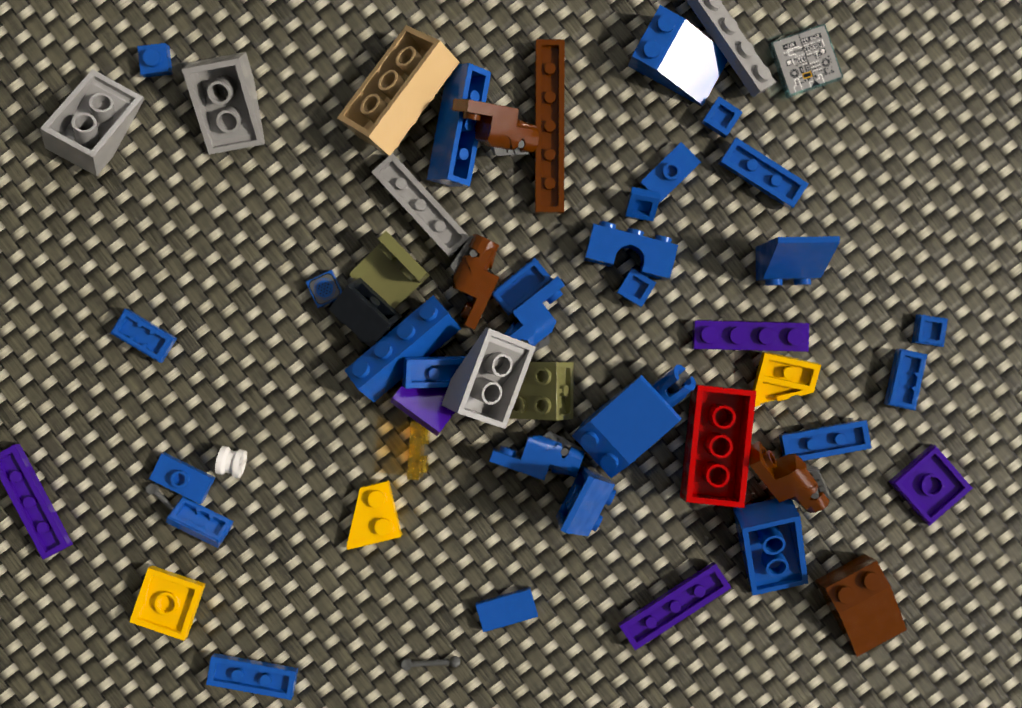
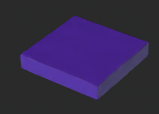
M401 386L390 401V403L436 436L439 435L455 413L442 406L448 387L405 389Z
M932 444L889 481L922 521L929 526L973 489L936 445Z

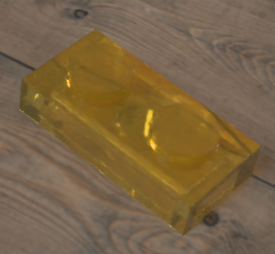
M412 420L410 423L407 479L409 480L421 479L423 473L428 472L429 457L424 456L425 444L430 442V431L415 420Z

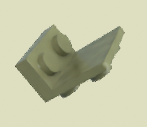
M385 231L378 238L381 243L350 272V276L354 280L361 278L392 308L396 309L430 275Z
M530 362L509 419L553 421L573 419L574 362Z

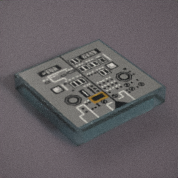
M825 24L775 40L768 45L786 98L814 90L844 78Z

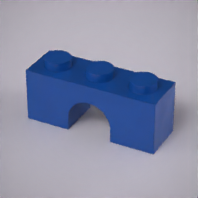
M600 221L599 225L593 224L591 227L583 260L611 267L614 265L617 252L621 249L629 248L636 251L640 257L639 272L641 274L666 281L671 277L678 245L671 243L672 239L669 237L655 235L653 239L643 236L644 232L641 230L627 228V232L617 230L616 225L613 223Z

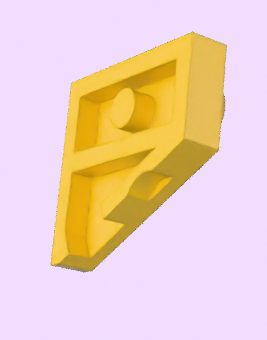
M762 351L752 389L756 391L755 407L769 401H782L789 399L791 396H803L814 393L821 365L811 361Z
M389 480L362 486L359 489L347 541V550L402 536Z

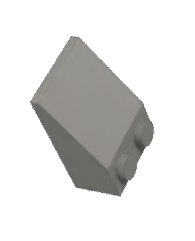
M246 52L194 61L182 68L209 155L265 144L255 81Z
M92 69L40 128L45 149L98 176L117 151L140 109L144 97Z
M486 327L452 376L442 406L458 414L506 429L536 347Z

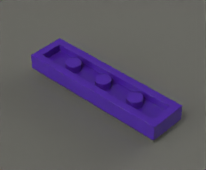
M694 320L692 349L809 352V323Z
M15 444L0 452V480L41 558L44 560L73 545L21 445Z
M712 562L618 623L619 627L634 650H637L731 589V586L716 563Z

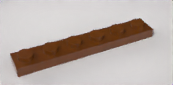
M536 39L535 125L539 131V141L535 150V214H564L565 39Z

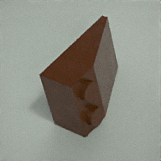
M863 554L815 580L855 656L858 657L907 630L892 588L877 560Z

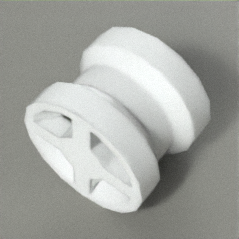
M222 446L216 458L215 473L219 475L229 473L234 478H241L246 466L247 451L242 449L233 451L230 447Z

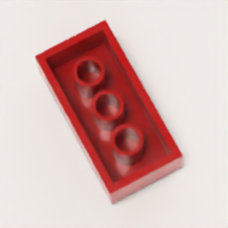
M697 384L695 389L691 391L680 498L685 502L738 508L745 507L756 391Z

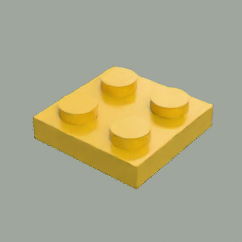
M152 565L147 569L129 622L184 641L188 637L206 584Z

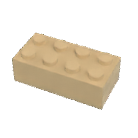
M406 25L337 119L357 137L390 156L460 62L440 40Z

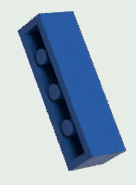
M471 63L458 64L452 75L445 81L427 180L449 187H470L478 147V140L475 139L476 120L464 119L463 112L453 111V99H469L486 103L491 77L490 71Z
M433 295L344 371L356 388L375 402L403 378L404 357H429L462 328Z

